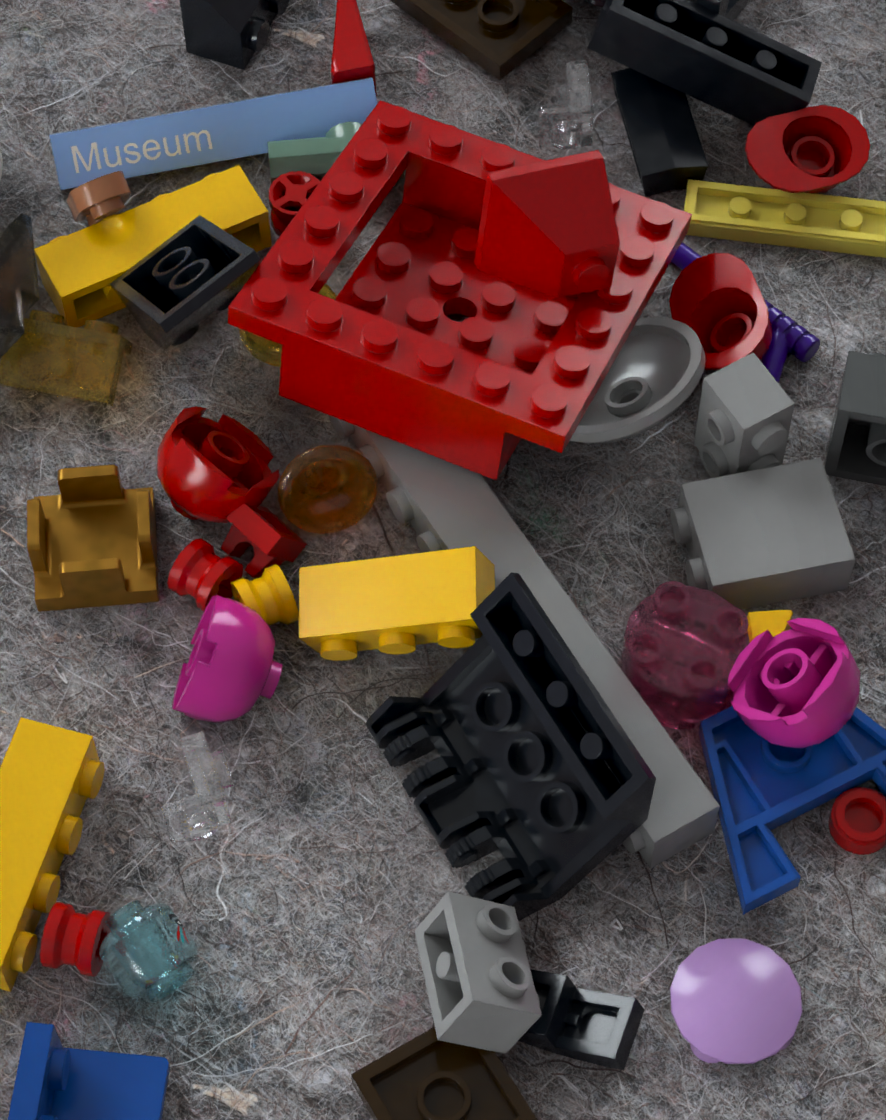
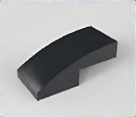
M530 969L535 990L539 997L542 1015L518 1041L569 1058L624 1070L644 1013V1009L638 1000L634 997L576 988L567 975Z

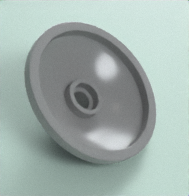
M657 317L638 319L569 441L586 444H604L621 441L652 429L679 410L695 390L705 368V352L696 332L688 325L673 319Z

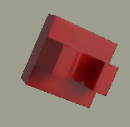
M244 503L227 516L226 519L232 523V526L220 548L227 555L240 558L245 550L252 545L254 557L248 563L245 571L252 578H259L267 567L275 564L280 566L284 561L293 563L307 543L268 508L260 505L258 507L250 506Z

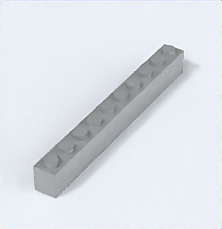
M328 415L337 434L343 439L349 436L358 448L356 450L357 457L367 477L372 481L379 478L388 491L386 493L387 501L397 520L401 524L409 521L418 534L417 543L421 553L476 546L495 565V589L511 572L520 574L656 777L648 819L622 842L624 847L632 854L639 851L651 869L714 833L720 805L481 474Z

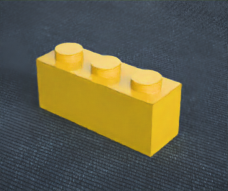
M476 546L299 567V639L318 652L322 658L332 661L351 660L357 657L358 651L379 649L380 652L386 654H408L416 650V645L437 642L440 646L447 648L472 646L475 643V638H480L483 634L470 614L495 590V565Z

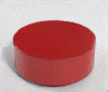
M865 787L852 788L840 794L832 806L828 821L829 831L834 841L844 850L859 855L872 854L882 849L886 845V797L876 790Z

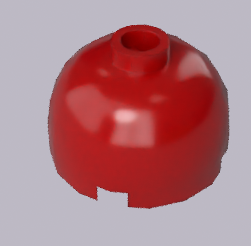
M198 406L185 408L164 435L157 454L158 478L167 496L171 499L172 506L186 518L214 523H228L227 516L244 503L258 507L280 477L279 469L272 473L268 467V464L274 457L270 449L254 432L234 418L223 414L218 422H215L209 418L201 417L207 408Z

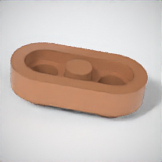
M117 171L91 180L73 189L68 195L67 203L75 222L87 220L89 226L110 215L120 214L119 211L125 208L124 203L129 198L131 191L123 172Z

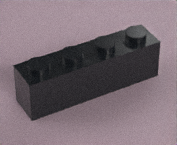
M607 0L600 12L587 47L594 52L753 126L768 117L806 108L810 103L822 62L690 0Z

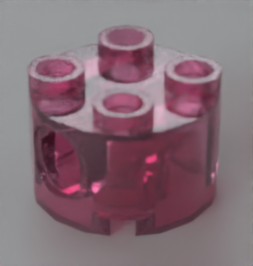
M669 581L659 585L654 594L644 598L630 614L624 634L620 668L662 726L677 730L694 729L695 723H699L732 706L731 701H733L734 693L728 686V678L738 655L750 643L747 631L749 625L747 616L741 609L735 607L715 592L686 586L677 581Z

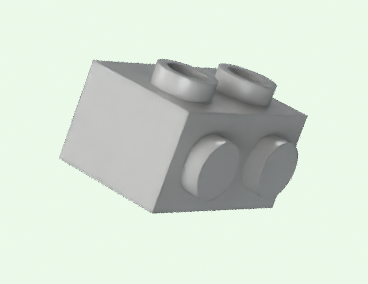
M754 352L703 378L694 444L699 450L705 469L713 478L783 464L795 404Z
M448 891L414 931L437 1039L506 1054L542 1015L515 907Z

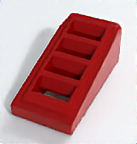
M337 0L331 65L332 84L372 77L376 93L375 64L356 0Z

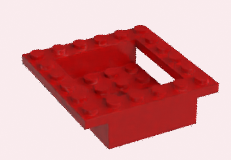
M380 100L228 306V324L282 345L279 396L497 481L521 438L563 453L689 230L692 214L609 183L620 239L612 285L610 287L557 299L479 271L474 263L487 173L545 160ZM406 169L401 205L335 300L318 294ZM462 314L469 318L458 322L451 320L447 315Z

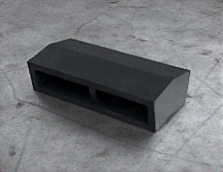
M631 68L611 72L615 97L645 197L670 190L687 189L688 179L703 181L708 164L686 94Z

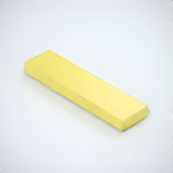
M688 179L684 211L691 213L692 217L686 235L886 258V201L805 192L789 193L779 189Z

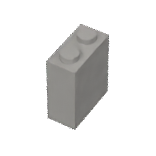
M821 458L681 484L678 508L671 509L670 513L672 531L677 544L686 543L690 559L686 560V575L689 588L693 595L701 594L707 616L848 589L855 556Z

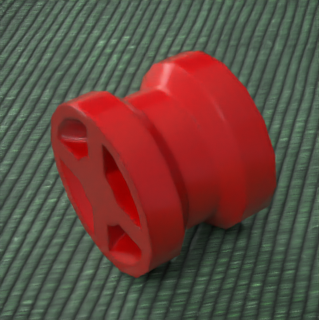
M291 171L280 175L272 182L269 188L271 225L278 236H281L319 184V179L312 174L302 171Z
M202 538L195 539L181 551L173 563L168 576V588L180 596L191 595L196 599L197 607L204 611L212 596L218 595L224 598H232L231 582L242 578L243 565L230 556L220 558L215 554L213 545Z
M56 902L47 917L40 948V962L42 966L58 969L62 965L67 964L76 966L82 975L97 976L104 962L111 932L110 912L93 910L89 914L77 913L71 904Z

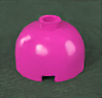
M218 595L212 596L190 644L194 646L188 664L183 662L174 692L172 709L183 712L186 716L194 719L219 723L234 721L248 713L259 696L270 699L278 685L283 664L273 661L274 637L269 625L255 610L230 598Z
M797 618L786 621L792 629L783 631L775 637L768 630L756 636L738 655L729 673L728 686L734 693L733 701H731L734 710L755 733L772 744L783 747L804 748L819 744L833 736L851 719L859 702L860 671L847 644L834 627L820 619Z

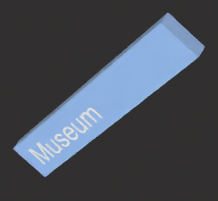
M369 77L49 134L60 190L76 188L91 180L117 171H122L126 179L268 153L267 142L325 137L332 127L340 123L359 122L363 124L377 105L373 78Z

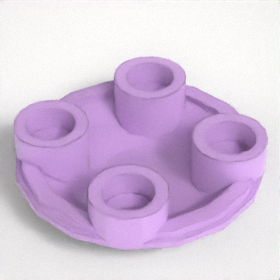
M717 939L697 947L679 965L670 987L671 1014L682 1037L690 1043L693 1054L707 1063L754 1064L776 1055L792 1042L802 1014L801 988L790 966L769 947L748 939Z

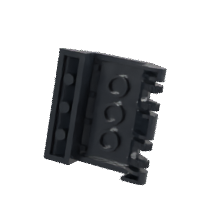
M511 572L470 614L483 635L421 698L390 696L368 718L366 726L379 748L385 750L383 754L390 766L400 767L437 749L440 757L412 771L403 780L404 783L402 785L409 797L415 798V807L441 849H447L445 855L453 868H462L464 865H469L473 861L475 862L498 849L500 850L504 859L476 873L466 882L465 888L471 897L515 907L517 919L520 921L563 898L648 819L656 777L520 574Z

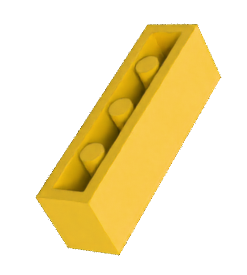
M240 165L220 173L207 175L198 182L171 193L161 194L147 203L120 214L110 215L96 224L69 235L56 237L49 243L35 248L34 252L42 284L67 329L71 331L125 308V304L110 284L199 215L256 252L272 246L268 210Z
M22 717L19 720L0 766V989L9 992L12 991L18 973H26L34 960L38 943L37 935L34 932L42 912L50 913L52 906L57 901L61 882L60 876L57 875L65 854L73 855L78 847L83 829V820L79 817L87 798L94 799L97 796L105 771L104 763L99 760L93 736Z

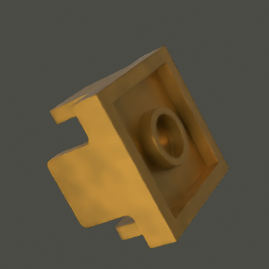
M116 465L63 468L58 470L60 495L34 497V499H27V549L34 570L35 602L38 612L159 602L156 511L153 487L124 489Z

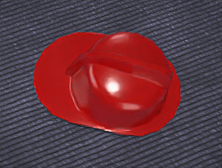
M828 105L806 107L759 121L747 134L745 144L748 163L757 176L773 188L789 193L822 194L828 192L838 184L859 174L868 161L870 150L866 129L858 119L842 108Z
M711 253L695 259L681 271L671 291L669 300L673 320L688 325L698 335L705 352L706 361L704 369L720 370L753 352L761 360L769 350L772 340V327L764 297L754 274L746 263L730 253Z

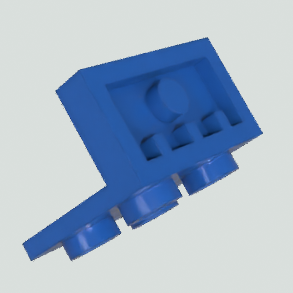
M27 1022L8 1120H162L170 1071L169 1062L165 1057L63 1048L54 1024Z

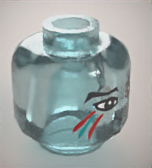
M135 900L120 908L106 920L105 924L110 932L105 936L99 947V955L123 991L131 998L137 999L148 996L152 1003L157 1002L177 990L195 974L191 964L198 954V947L174 911L167 904L156 903L143 908L140 902Z

